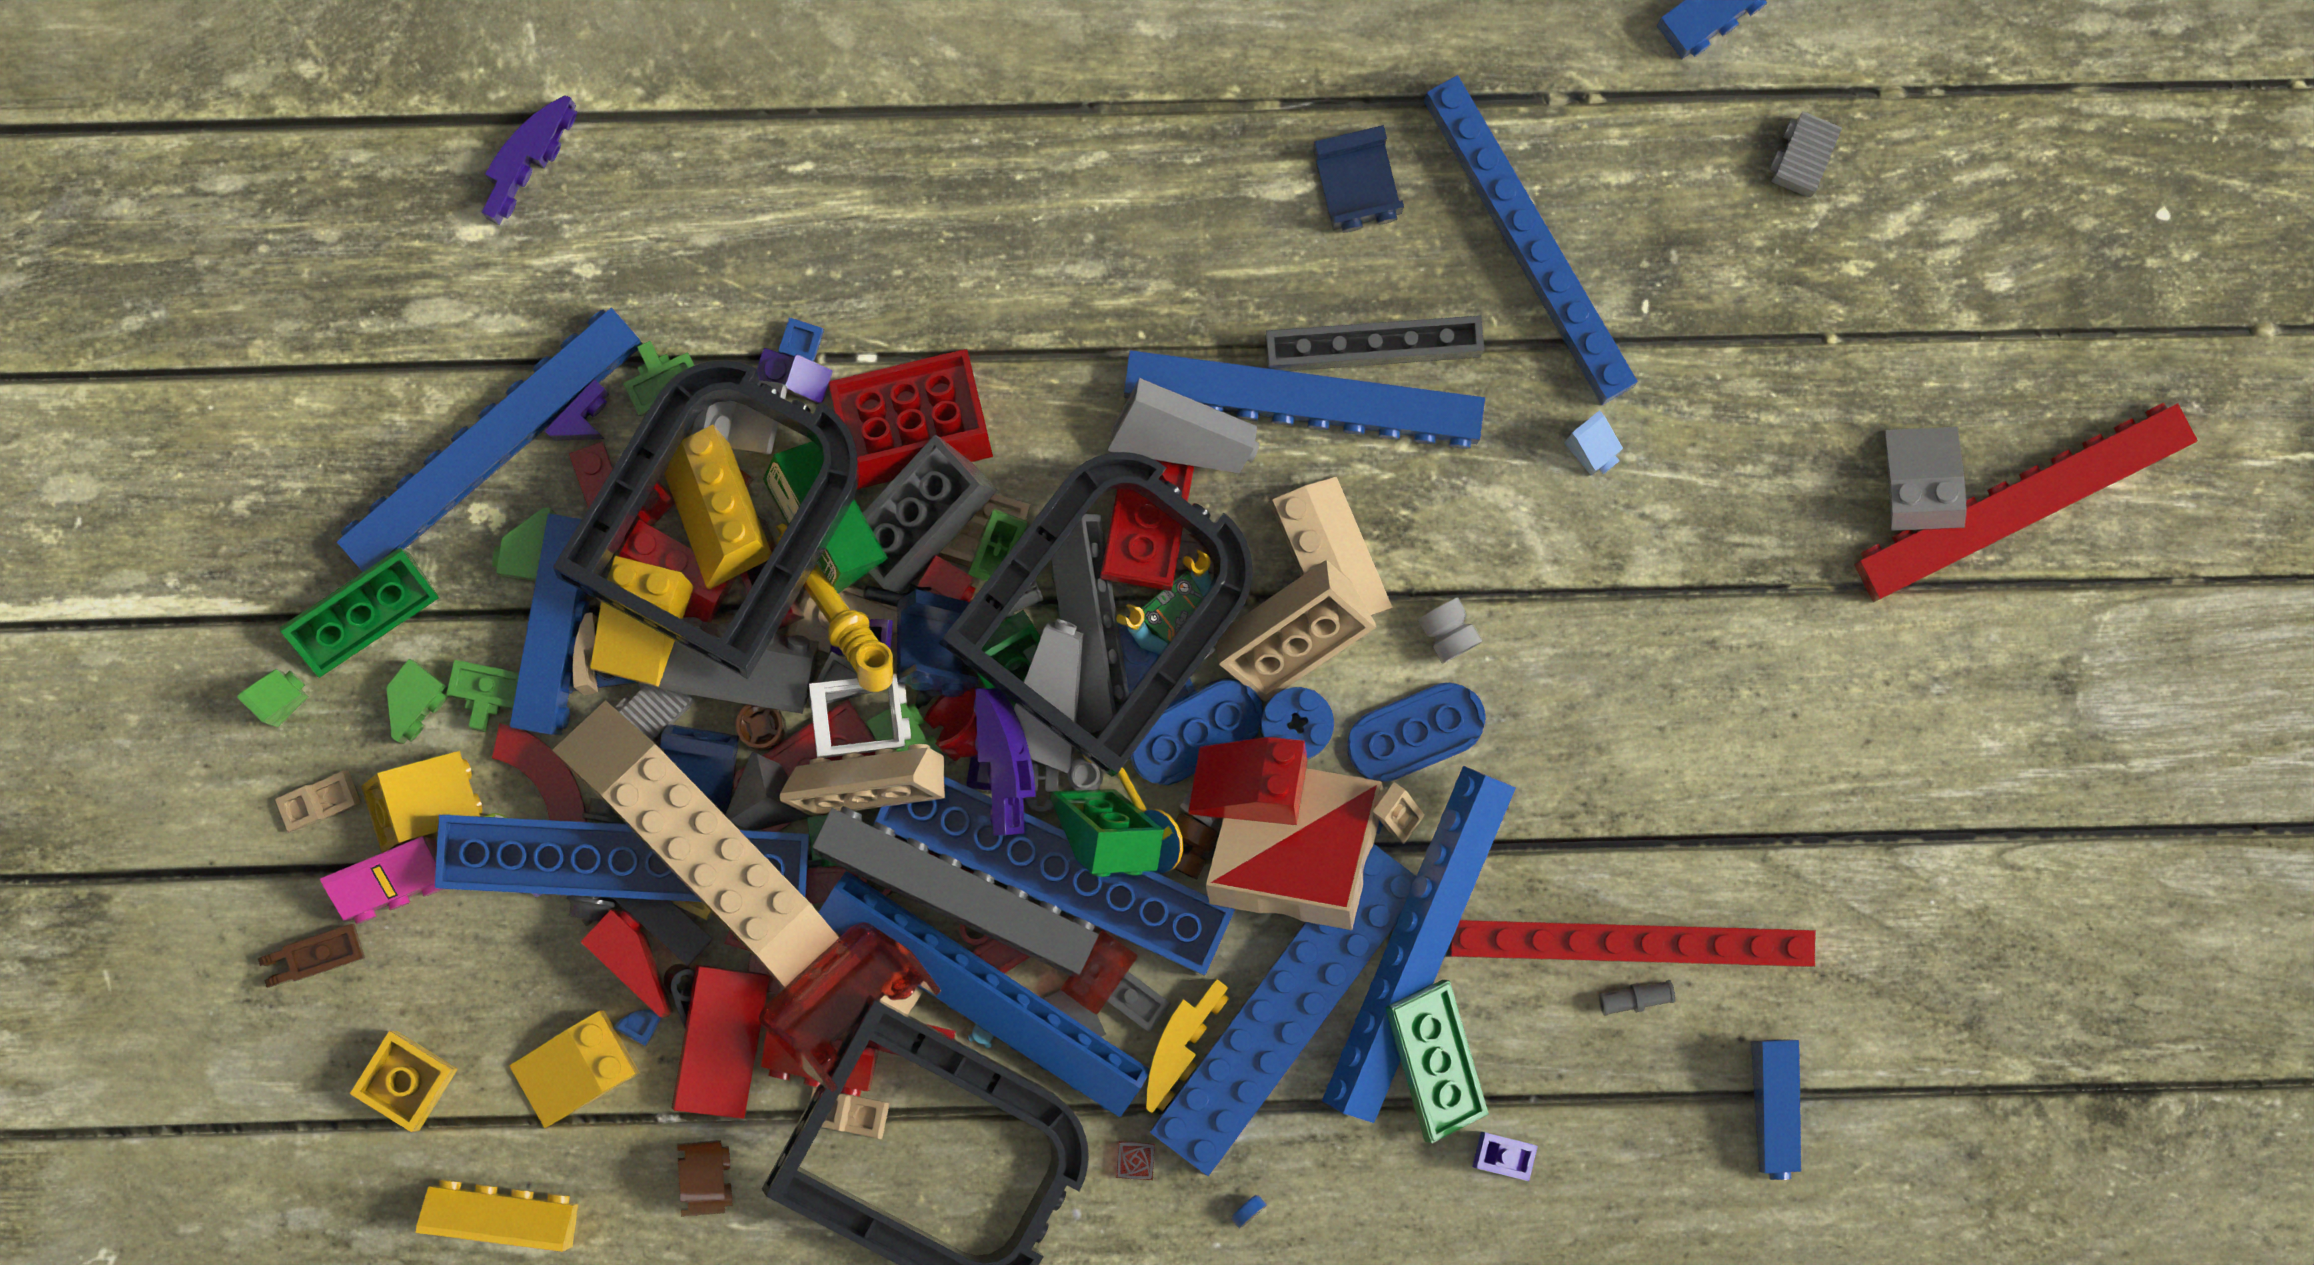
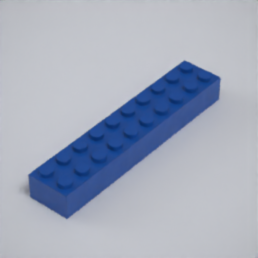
M945 776V798L881 807L875 822L895 830L894 834L906 840L908 838L915 839L927 845L928 850L939 855L943 853L962 862L961 865L987 873L1004 885L1014 886L1039 901L1050 903L1060 908L1063 912L1084 919L1098 928L1203 976L1208 971L1235 911L1234 908L1212 905L1209 903L1208 896L1153 871H1143L1141 875H1129L1124 872L1110 873L1107 877L1092 875L1089 873V870L1076 860L1064 830L1027 813H1024L1023 834L993 835V825L990 821L992 798Z
M439 814L434 888L701 902L627 824ZM740 830L805 897L809 834Z
M1373 844L1364 865L1363 888L1353 929L1348 930L1305 922L1149 1132L1209 1177L1396 925L1416 875Z

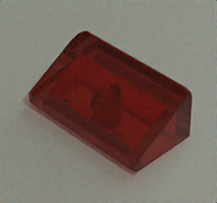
M1102 930L1078 979L1069 976L1060 990L1094 1014H1098L1138 956Z

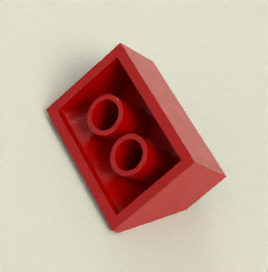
M638 520L619 554V557L682 572L694 586L683 618L695 617L703 622L711 623L737 578L735 576L709 590L705 585L693 550L641 520Z
M768 1024L761 1067L769 1069L768 1076L789 1080L790 1075L793 1074L805 1077L803 1084L818 1087L843 1040L781 1025ZM866 1045L840 1093L860 1097L861 1091H870L879 1054L878 1048Z

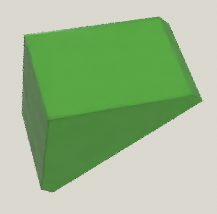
M993 509L983 527L968 575L987 581L1023 535L1027 521Z

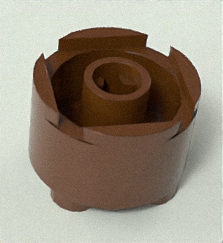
M721 1140L677 1143V1151H685V1158H678L680 1202H688V1208H681V1217L724 1214L725 1207L733 1206L731 1183H724L723 1170L730 1169L729 1146L722 1147Z

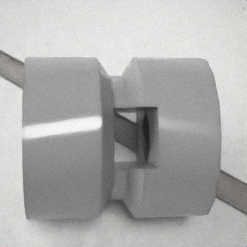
M1459 598L1441 605L1417 620L1428 637H1435L1436 641L1433 649L1442 664L1482 642L1474 625L1464 623L1467 614Z

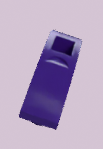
M564 95L533 114L512 134L497 153L485 173L489 181L496 184L482 210V214L487 220L500 225L503 218L508 219L516 206L517 200L514 197L519 187H525L531 177L533 170L530 167L531 163L545 169L548 161L553 162L561 148V142L558 141L564 129L570 130L577 116V111H575L576 105L572 98Z
M997 688L976 689V699L974 701V712L977 716L975 748L978 752V762H991L989 785L992 790L990 821L993 825V835L1023 834V798L1036 797L1034 772L1026 737L1020 721L1004 693Z

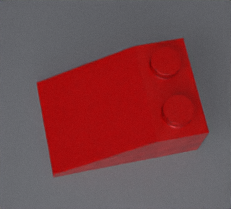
M1265 737L1201 746L1199 748L1192 787L1189 814L1297 825L1308 762L1305 741Z
M610 910L581 940V943L659 1017H669L673 1013V1009L648 939L640 930L643 925L625 910L622 912Z

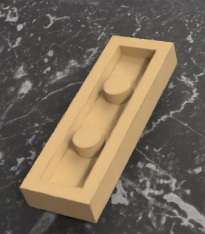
M1395 782L1389 789L1384 788L1379 793L1374 802L1375 809L1372 811L1390 834L1403 844L1425 816L1408 792Z

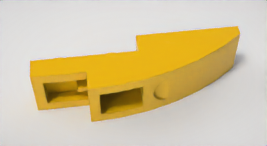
M1218 979L1214 981L1195 1008L1183 999L1165 1027L1155 1050L1148 1078L1146 1109L1151 1113L1156 1108L1163 1111L1175 1095L1170 1089L1178 1078L1185 1082L1196 1068L1197 1064L1192 1061L1196 1054L1185 1047L1188 1041L1195 1044L1207 1029V1026L1202 1022L1210 1012L1217 1015L1229 1000V997L1224 994L1228 987Z

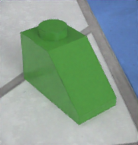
M543 507L502 537L501 546H495L492 560L493 567H497L496 573L506 578L536 582L548 513L555 514L551 508Z
M275 669L242 691L237 698L263 723L279 727L309 696L302 690L305 683L291 670L285 674L283 671Z

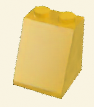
M460 751L379 772L361 786L381 853L422 836L431 839L438 837L439 814L480 817V814H482L481 800L477 793L473 794L469 782L472 778L471 768L468 761L462 759Z

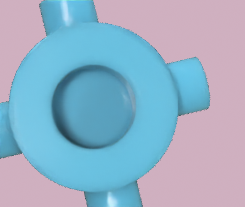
M976 1024L972 1034L968 1035L969 1041L984 1044L986 1049L992 1047L991 1040L994 1035L981 1029Z

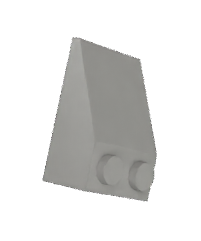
M1958 427L1885 430L1891 531L1964 528L1967 509Z

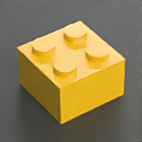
M389 1031L350 1094L408 1131L417 1132L422 1128L458 1068L399 1031Z

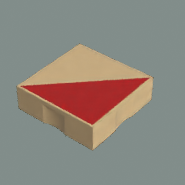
M1306 768L1297 825L1224 818L1206 882L1209 903L1256 913L1284 914L1304 922L1352 930L1363 888L1364 865L1373 847L1379 819L1372 811L1375 809L1374 802L1377 796L1383 790L1382 782Z

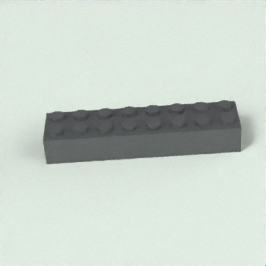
M842 806L840 811L831 808L812 847L815 855L1078 979L1099 935L1093 932L1095 925L1076 916L1073 921L1059 916L1061 909L1045 901H1041L1038 906L1027 900L1028 894L1014 886L1008 885L1006 890L994 885V877L975 869L973 874L961 869L962 862L943 853L940 858H937L928 853L927 845L915 839L908 838L905 843L895 838V830L881 823L875 822L873 827L862 822V815L845 806Z

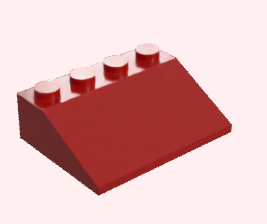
M967 349L829 381L835 413L846 424L855 443L859 466L857 489L893 481L934 435L939 436L970 462L993 457Z

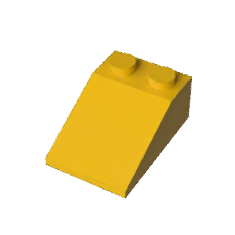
M615 556L607 580L680 619H683L694 588L682 572ZM601 601L590 668L598 672L659 687L675 640Z
M605 1010L597 1011L509 1065L545 1129L640 1074Z

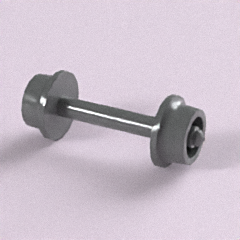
M591 798L588 811L582 813V818L595 820L598 823L626 824L602 799ZM567 895V899L570 901L569 916L582 918L585 926L592 924L593 920L600 921L611 908L615 907L614 902L599 900V897Z

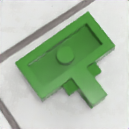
M651 341L637 347L645 362L644 365L638 367L641 375L623 384L639 416L647 414L660 391L671 379L682 371L695 366L688 352L670 360L667 354L659 357Z
M454 660L446 695L466 700L465 709L472 710L469 727L472 730L486 732L490 714L498 715L500 707L513 710L519 673Z

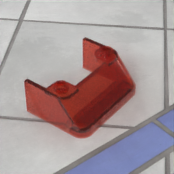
M862 922L849 928L775 996L760 1012L759 1022L808 1075L831 1092H834L838 1087L827 1074L834 1067L838 1055L837 1050L832 1044L852 1026L869 994L879 1000L883 996L890 1000H903L910 997L918 985L935 996L941 992V989L911 950L871 924Z

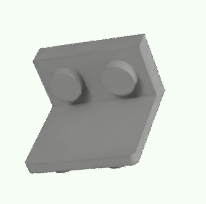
M759 380L758 386L761 383H765L776 389L780 393L779 396L785 399L788 389L787 385ZM734 401L717 402L705 408L697 416L692 435L713 424L730 443L732 449L769 455L772 452L779 422L744 404Z

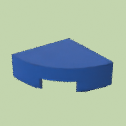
M639 1010L623 1017L615 1025L614 1029L647 1046L663 1017H659L653 1010Z

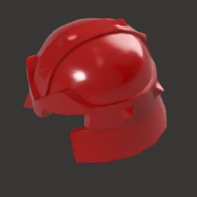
M974 688L964 692V695L960 697L941 695L930 707L924 718L933 729L939 725L944 727L935 744L953 761L978 755L975 748L977 716L974 712V701L976 699V690Z

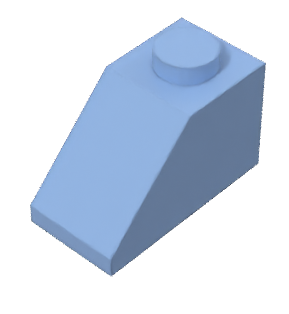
M1600 410L1572 432L1564 442L1591 476L1598 470L1605 474L1620 461L1616 455L1623 449Z

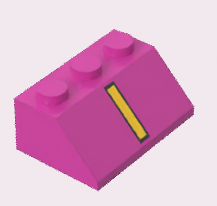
M423 836L320 878L324 889L342 919L345 921L354 920L356 925L377 917L375 911L388 906L391 911L409 904V897L422 892L425 897L443 890L434 888L437 856L436 840Z

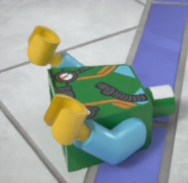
M1197 549L1199 558L1196 563L1187 555L1183 558L1184 565L1191 569L1192 572L1190 575L1186 571L1175 580L1172 591L1163 590L1142 609L1127 604L1126 606L1130 610L1129 618L1118 614L1117 622L1128 626V631L1140 648L1160 654L1208 591L1212 581L1208 571L1211 561L1207 554ZM1213 646L1204 660L1216 650L1215 646Z

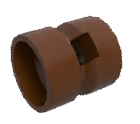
M749 704L744 706L738 713L735 723L740 739L752 749L759 751H768L779 745L785 738L787 730L786 720L778 709Z
M1178 814L1175 822L1181 832L1183 845L1186 844L1193 849L1188 855L1182 853L1181 861L1175 867V870L1197 880L1206 863L1203 855L1212 851L1218 840L1219 833L1187 816Z

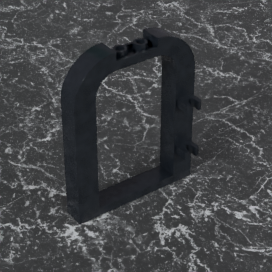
M720 360L692 366L676 375L663 387L554 564L553 569L558 579L749 679L851 506L858 487L859 466L853 437L846 424L832 409L820 402L812 414L811 409L798 400L789 402L779 396L780 393L776 389L765 383H761L758 386L759 376L756 368L740 362ZM734 401L744 404L809 438L819 446L824 456V462L818 477L723 637L719 640L601 577V574L614 552L619 549L624 541L625 534L657 481L664 475L669 466L668 463L697 416L705 408L717 402Z
M1129 452L1103 454L1086 461L1076 468L1060 485L939 642L940 645L1111 777L1118 774L1238 615L1247 600L1253 573L1252 558L1247 541L1241 530L1228 515L1223 513L1213 522L1209 519L1211 515L1205 508L1197 503L1191 505L1181 497L1182 492L1177 486L1169 481L1163 483L1158 479L1167 467L1144 455ZM1114 489H1127L1144 496L1206 546L1214 562V577L1208 591L1095 738L981 649L1096 499L1103 493Z
M869 994L765 1181L762 1191L766 1197L898 1265H1039L1044 1256L1033 1246L1036 1242L1040 1243L1045 1237L1049 1227L1047 1221L1053 1210L1057 1211L1065 1200L1066 1191L1064 1190L1066 1186L1080 1192L1088 1168V1143L1084 1129L1075 1113L1053 1092ZM869 1040L1031 1124L1046 1134L1051 1144V1161L1047 1173L1013 1235L1000 1249L983 1255L963 1252L799 1167Z

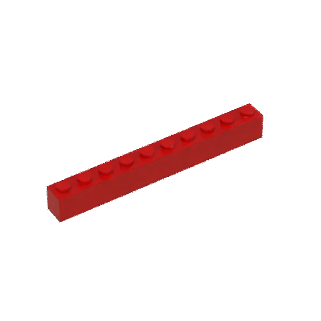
M2161 403L2145 412L2147 419L2136 424L2134 419L2131 418L2113 427L2116 434L2105 440L2102 434H2099L2082 443L2084 450L2072 455L2069 449L2051 458L2050 460L2053 465L2042 471L2036 465L2020 473L2021 481L2010 487L2007 481H2004L1988 489L1987 492L1990 497L1980 502H1977L1975 496L1966 500L1967 510L1964 528L1923 529L1915 534L1913 530H1905L1892 537L1895 544L1883 550L1880 544H1877L1861 552L1863 560L1855 563L1854 566L1873 603L2198 442L2180 405L2177 403L2167 408L2165 403Z
M1460 920L1448 947V957L1815 967L1816 930Z

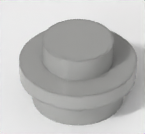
M1084 757L1073 761L1068 772L1069 783L1075 790H1096L1102 784L1104 777L1103 770L1097 765L1087 762Z

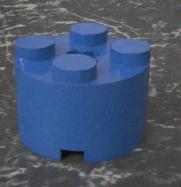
M1303 687L1288 688L1274 695L1267 703L1260 723L1262 738L1274 737L1304 740L1307 760L1317 756L1326 747L1334 730V717L1327 701L1315 690ZM1297 715L1299 720L1306 721L1301 734H1298L1296 729L1289 730L1287 725L1291 723L1292 716Z

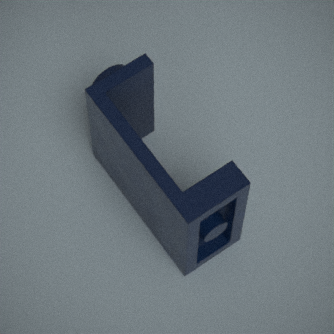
M1384 125L1314 141L1313 152L1333 230L1342 228L1343 233L1353 232L1362 229V223L1375 220L1377 225L1396 221L1398 219L1397 215L1403 212V200L1399 201L1385 146L1387 136Z
M918 589L897 601V682L909 684L915 690L931 689L940 691L946 697H960L964 695V692L978 685V677L963 674V662L939 644L970 602Z
M668 724L662 733L660 748L664 749V753L726 815L732 797L739 736Z

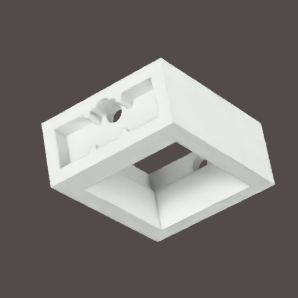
M893 674V682L888 687L894 739L831 746L825 694L863 690L857 678L809 684L817 758L869 753L879 749L895 750L905 747L904 740L911 739L909 718H902L900 704L907 703L905 684L897 682V674Z

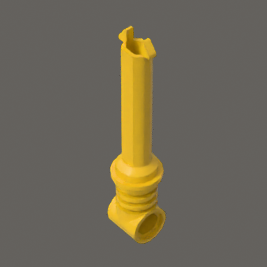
M783 523L776 526L781 534L777 537V544L787 529V526ZM816 564L803 586L830 623L828 629L829 642L832 646L841 649L856 671L858 683L863 689L870 692H880L887 689L893 682V656L890 648L886 644L879 642L876 636H874V633L869 628L870 621L866 614L849 610Z

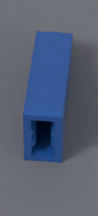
M1799 1040L1751 1041L1759 1172L1769 1173L1770 1180L1792 1179L1791 1172H1801Z

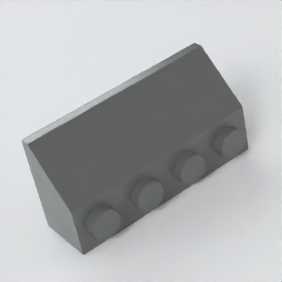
M934 435L862 513L887 556L885 561L869 571L883 589L903 593L933 561L935 556L947 546L998 491L972 462L939 436Z
M685 617L682 619L721 640L730 623L715 624L703 622L695 617ZM775 634L749 679L675 641L660 681L659 689L803 714L809 696V684L813 683L815 677L819 641L809 640L800 635L790 637Z

